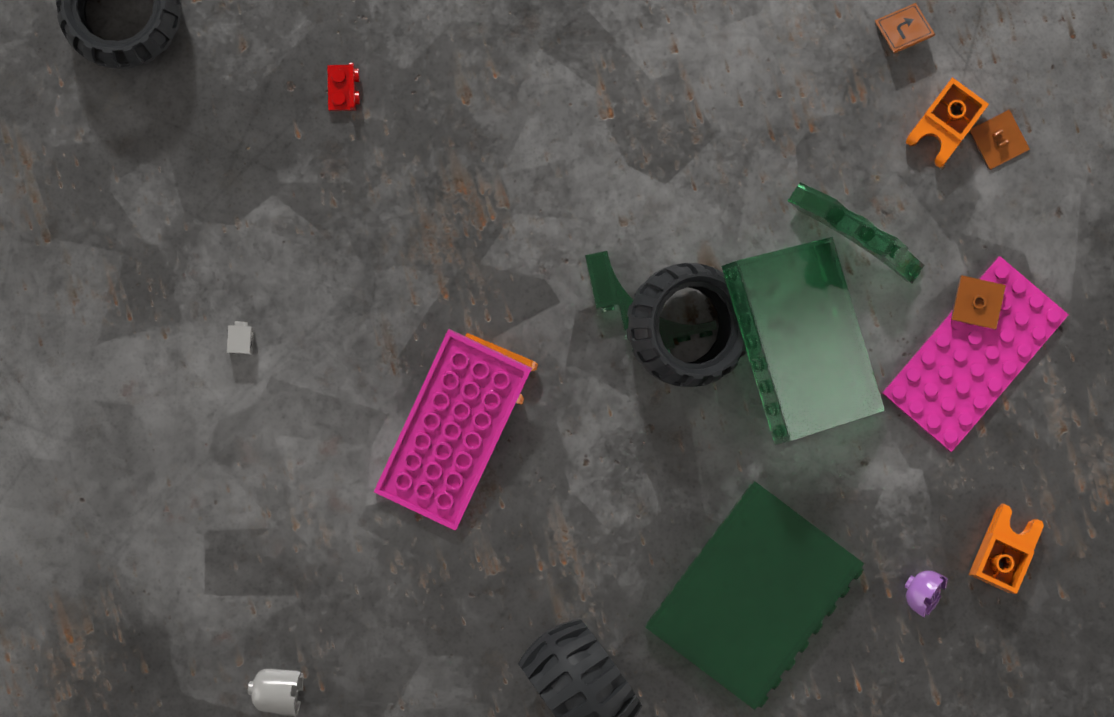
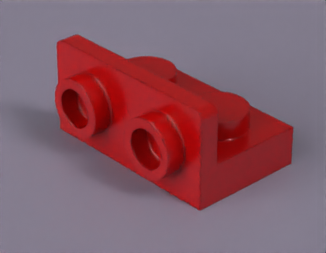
M349 63V65H327L328 110L356 111V105H360V92L356 91L355 84L360 79L359 68L355 69L354 63Z

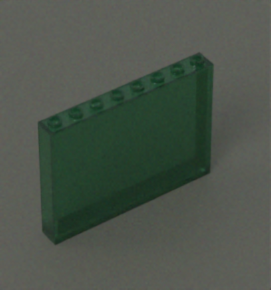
M833 237L737 260L721 266L775 445L885 411Z
M752 481L644 626L756 710L757 707L762 708L769 698L766 695L770 689L775 690L781 683L782 678L780 676L785 670L789 671L796 662L794 657L797 653H803L810 643L807 640L812 633L816 635L822 628L823 624L821 621L826 615L829 617L837 607L835 602L838 598H844L849 592L850 587L848 585L853 579L857 580L864 571L862 568L864 563L757 482Z

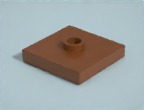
M961 275L951 320L996 330L1006 285Z

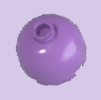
M923 571L918 573L916 577L911 576L905 584V588L908 589L906 599L910 608L922 617L929 615L941 598L939 595L941 592L940 588L945 590L948 578L934 571Z

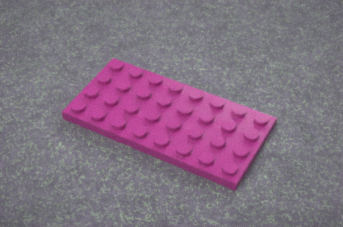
M998 256L979 278L1006 285L997 329L993 330L951 320V311L882 392L887 399L949 452H952L1069 315L1001 256Z
M448 329L374 492L456 531L532 368Z

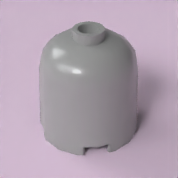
M272 668L259 671L254 681H250L248 685V695H252L254 707L262 712L297 716L301 701H297L298 691H303V673L296 670Z

